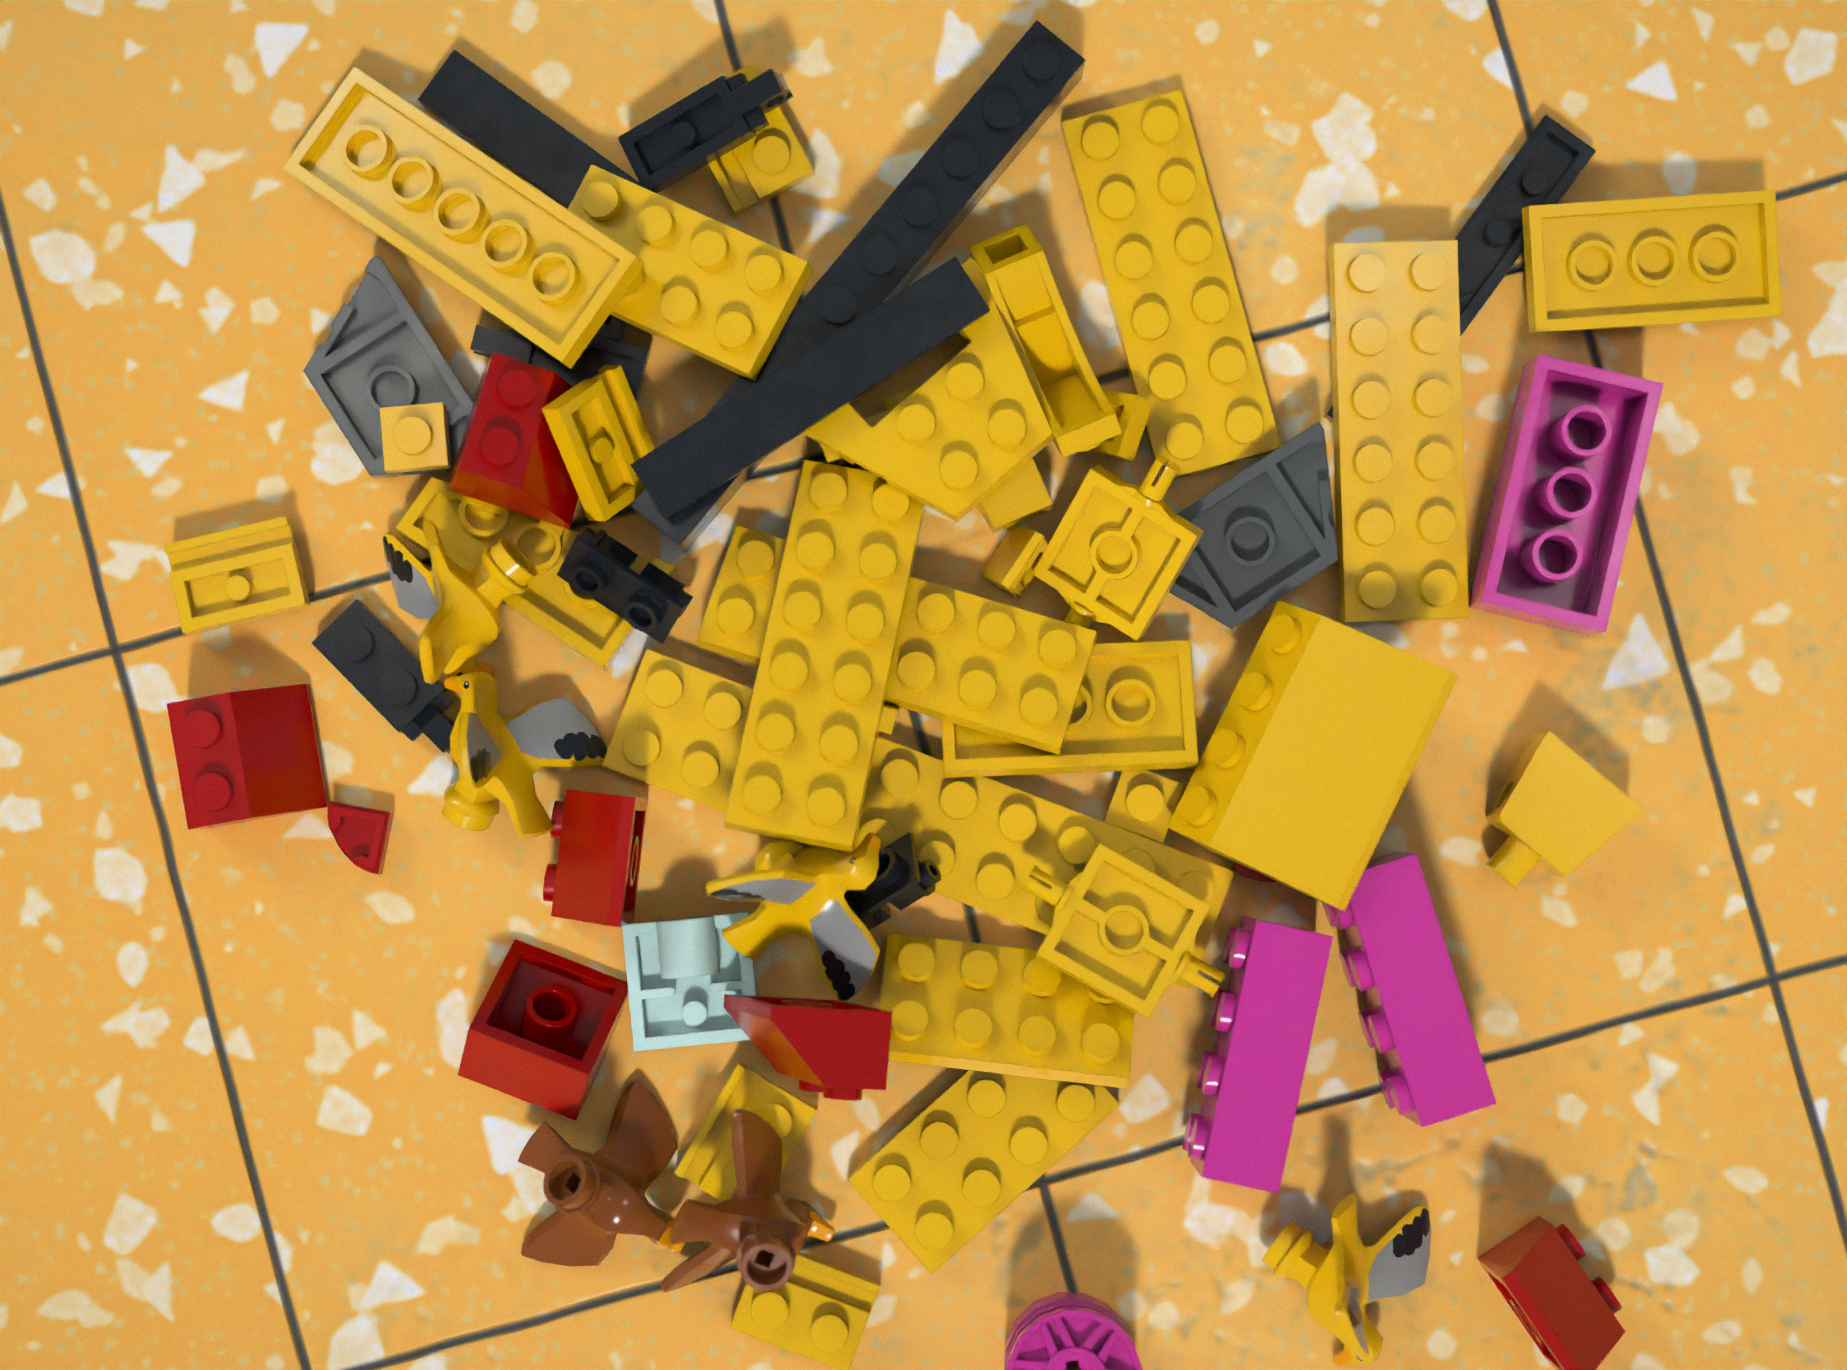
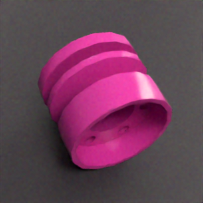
M1057 1292L1035 1300L1015 1319L1005 1341L1004 1370H1066V1363L1070 1361H1078L1081 1370H1142L1126 1323L1109 1304L1086 1293Z

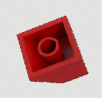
M493 352L481 376L447 490L569 529L579 496L542 408L571 389L572 386L555 372Z
M309 684L235 691L167 703L188 830L211 829L328 807L329 798Z
M566 789L565 802L555 801L551 818L555 828L550 831L551 838L560 839L557 864L548 863L543 885V901L553 902L551 916L613 927H623L634 923L648 798Z
M515 939L468 1029L458 1075L576 1121L598 1075L627 1000V982Z
M724 994L723 1007L777 1073L799 1079V1090L823 1093L824 1098L849 1101L862 1100L863 1089L886 1090L892 1021L891 1011L848 1001L844 1003L833 999Z
M1538 1216L1477 1259L1544 1358L1555 1370H1596L1625 1333V1330L1614 1316L1616 1312L1622 1309V1306L1600 1276L1591 1281L1578 1263V1260L1586 1256L1571 1231L1563 1223L1554 1228L1551 1223Z

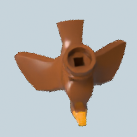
M639 1080L631 1082L623 1090L614 1112L605 1147L594 1154L573 1148L546 1121L537 1128L526 1143L517 1162L545 1173L543 1180L544 1194L550 1203L556 1205L558 1211L537 1225L525 1237L521 1249L522 1256L544 1263L570 1267L599 1266L613 1249L617 1233L644 1235L655 1244L669 1248L676 1253L683 1249L685 1243L672 1244L670 1242V1232L675 1218L671 1214L650 1204L645 1196V1191L651 1182L666 1169L678 1148V1144L668 1117L655 1096Z
M736 1109L733 1114L732 1151L737 1187L732 1198L717 1204L687 1199L675 1217L670 1232V1242L672 1244L705 1240L712 1243L680 1263L661 1281L660 1285L665 1293L684 1287L735 1258L736 1265L744 1281L749 1286L760 1291L778 1289L790 1279L795 1267L796 1256L805 1243L806 1235L827 1242L831 1241L834 1236L835 1228L826 1222L806 1201L791 1198L788 1202L784 1203L780 1191L782 1140L769 1122L754 1112Z

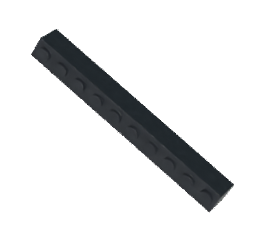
M1036 20L790 314L755 382L739 375L707 415L908 287L1081 81L1086 60ZM766 457L667 521L646 488L631 504V507L686 553Z

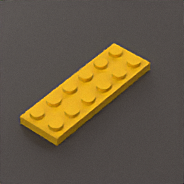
M355 66L283 167L293 177L570 369L645 265L636 255Z
M1182 89L1062 121L1060 128L1134 393L1153 403L1144 428L1153 461H1155L1154 459L1157 455L1170 459L1167 465L1172 462L1176 463L1180 467V471L1174 479L1273 452L1282 444Z
M1458 240L1333 243L1328 246L1340 622L1469 618Z
M804 460L724 819L727 829L853 852L926 506L887 484L885 479L871 471Z
M736 525L696 638L698 647L759 665L786 539ZM911 577L884 703L1060 755L1096 641L1097 631Z

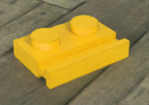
M754 61L726 77L731 78L742 73L745 74L749 82L762 73ZM780 106L769 113H765L769 125L758 131L757 136L707 164L735 217L743 214L748 208L758 203L762 204L815 175L810 161Z
M604 365L598 369L599 374L592 379L582 380L542 408L589 521L606 522L636 500L645 487L631 467V464L655 449L621 365Z
M281 516L163 544L171 568L169 574L182 633L192 635L311 606L298 547L294 542L291 518Z
M741 1062L737 1064L674 1172L675 1175L687 1179L697 1185L699 1189L721 1202L731 1199L737 1187L732 1151V1120L736 1109L754 1112L769 1122L782 1140V1169L818 1107L767 1077L761 1076L749 1069Z
M799 1252L796 1256L795 1267L790 1279L780 1288L771 1291H760L746 1283L730 1329L838 1370H850L881 1282Z

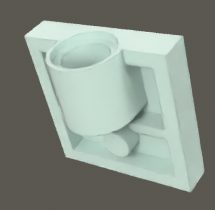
M750 912L631 923L622 927L634 1052L750 1040L723 1006L724 994L758 996L754 959L738 952L725 940L721 931L749 916Z

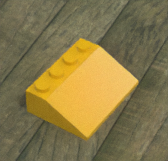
M1278 600L1167 828L1216 854L1345 911L1459 676L1450 670L1323 615Z

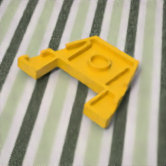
M972 257L961 266L989 307L990 312L959 332L969 345L875 426L870 427L848 403L800 434L805 438L808 436L828 447L834 454L852 464L856 463L886 480L887 484L955 522H959L1053 440L1052 430L979 265Z

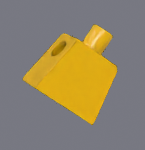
M1551 731L1537 732L1529 741L1487 814L1486 820L1506 836L1507 840L1487 862L1486 866L1498 878L1514 889L1536 863L1553 876L1565 877L1636 818L1643 809Z

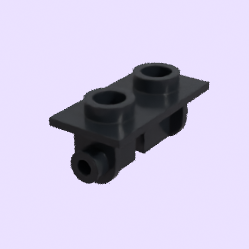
M587 527L581 536L578 534L557 576L574 586L580 593L591 597L626 620L635 629L646 633L663 644L677 619L682 616L693 599L692 595L684 591L686 584L682 581H677L650 562L638 574L630 568L638 554L607 535V532L603 529L596 533Z
M910 832L879 850V867L876 878L865 890H847L844 898L850 909L865 924L868 931L891 917L890 907L886 905L888 902L901 911L920 898L934 893L935 884L941 880L940 871L930 859H926L923 862L917 860L914 835Z

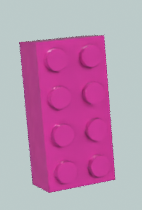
M1542 354L1536 355L1523 365L1470 591L1469 608L1585 636L1606 632L1664 383Z
M1393 852L1370 859L1345 911L1322 902L1331 927L1338 925L1342 929L1348 949L1339 951V957L1350 987L1357 986L1362 991L1367 1009L1359 1011L1358 1016L1369 1047H1377L1378 1051L1382 1054L1387 1069L1378 1072V1079L1388 1107L1390 1109L1396 1107L1400 1116L1403 1115L1420 1127H1425L1497 1104L1417 854Z
M1243 915L1240 928L1230 926L1222 963L1228 964L1231 967L1227 990L1217 989L1214 994L1209 1018V1025L1214 1026L1215 1030L1218 1031L1214 1051H1203L1196 1078V1088L1202 1089V1094H1204L1200 1114H1189L1183 1139V1150L1188 1151L1190 1162L1201 1177L1279 1194L1330 954L1332 936Z

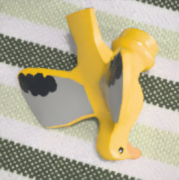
M430 520L423 522V531L432 563L431 569L418 561L396 533H385L382 536L384 554L399 608L416 618L430 619L419 637V655L424 681L433 684L438 680L442 672H444L447 678L450 676H461L468 672H488L494 677L495 668L488 663L478 660L477 657L501 632V610L499 607L501 601L513 593L522 594L526 592L528 584L538 575L537 569L531 560L511 541L501 538L492 548L484 549L481 564L468 572L448 557L435 526Z
M468 672L461 676L446 678L444 681L445 688L455 691L461 698L460 711L450 735L451 754L459 766L460 776L456 783L449 785L444 791L443 816L452 824L463 829L483 831L490 827L493 817L499 813V800L506 804L520 838H534L552 831L555 827L536 796L533 774L541 767H587L602 764L608 748L600 733L588 718L565 697L560 696L534 703L518 714L503 719L497 713V682L490 673Z
M872 832L867 833L860 845L847 855L822 846L805 849L794 842L782 840L767 844L756 858L755 871L726 876L706 883V894L709 896L731 901L761 902L754 913L721 930L723 937L738 952L748 958L755 959L777 938L799 933L809 939L822 975L832 993L839 1001L846 1003L863 988L874 972L880 949L865 924L850 909L844 896L847 890H865L875 880L879 867L878 854L882 842L881 839Z
M1351 1193L1340 1200L1332 1212L1333 1244L1328 1250L1322 1248L1314 1240L1313 1233L1309 1228L1304 1230L1291 1220L1262 1259L1263 1263L1274 1270V1276L1279 1278L1288 1277L1300 1283L1306 1290V1305L1313 1321L1343 1342L1344 1347L1333 1356V1362L1338 1366L1344 1364L1362 1366L1372 1363L1379 1358L1384 1339L1367 1317L1365 1305L1378 1299L1402 1296L1423 1285L1430 1256L1431 1224L1429 1208L1417 1205L1402 1217L1373 1246H1363L1358 1233L1356 1194Z

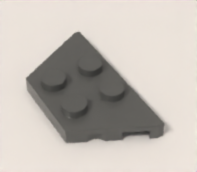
M377 255L367 264L364 269L367 274L348 305L344 303L331 324L332 330L323 344L318 345L303 371L371 477L379 479L453 471L474 401L384 260ZM440 402L447 405L452 468L400 473L386 472L384 469L380 408Z
M1319 422L1178 513L1179 516L1202 529L1204 533L1169 593L1232 629L1338 561L1325 433Z

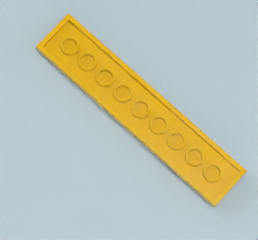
M646 649L602 766L726 813L753 689ZM879 736L876 740L854 850L860 845L867 833L870 832L881 839L882 842L879 850L910 832L914 835L917 860L923 862L926 859H930L940 871L941 880L935 884V893L1047 935L1051 928L1055 906L1022 889L1027 878H1030L1029 875L1033 867L1036 865L1039 869L1068 884L1083 871L1096 846L1101 843L1211 906L1196 933L1194 952L1192 954L1202 961L1235 871L987 777L944 778L942 760ZM834 849L846 855L852 853L848 851ZM1180 977L1174 982V984L1190 990L1192 988V984Z

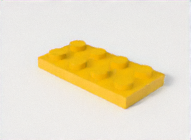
M591 164L567 210L636 255L645 264L610 315L755 382L813 272L810 264L799 257Z
M1775 189L1532 205L1522 208L1529 334L1782 316Z
M1190 640L1095 643L1060 755L941 720L944 778L1196 768L1198 765V748Z
M888 933L879 1009L892 1012L888 1061L1127 1088L1130 1079L1134 1012L1035 956L1038 950Z
M966 1070L851 1173L847 1180L932 1275L1120 1104L1101 1085Z

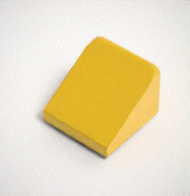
M1020 525L1012 526L983 568L981 575L985 580L1013 598H1021L1035 577L1032 572L1042 554H1044L1048 541L1044 535L1036 530Z

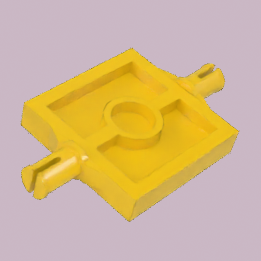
M1157 455L1141 486L1125 482L1100 465L1090 468L1048 543L1044 554H1042L1032 572L1034 576L1058 590L1067 604L1071 606L1064 622L1088 628L1093 620L1111 624L1136 641L1144 636L1204 533L1202 529L1173 512L1168 504L1162 500L1174 477L1180 471V467L1176 463L1172 462L1167 465L1170 459Z
M1101 843L1096 846L1083 871L1068 884L1039 869L1036 865L1033 867L1029 875L1030 878H1027L1022 889L1055 906L1051 928L1036 953V957L1145 1019L1151 1017L1164 991L1176 982L1179 977L1208 993L1209 996H1214L1219 988L1217 984L1222 982L1226 973L1217 970L1192 955L1196 933L1211 908L1209 904Z

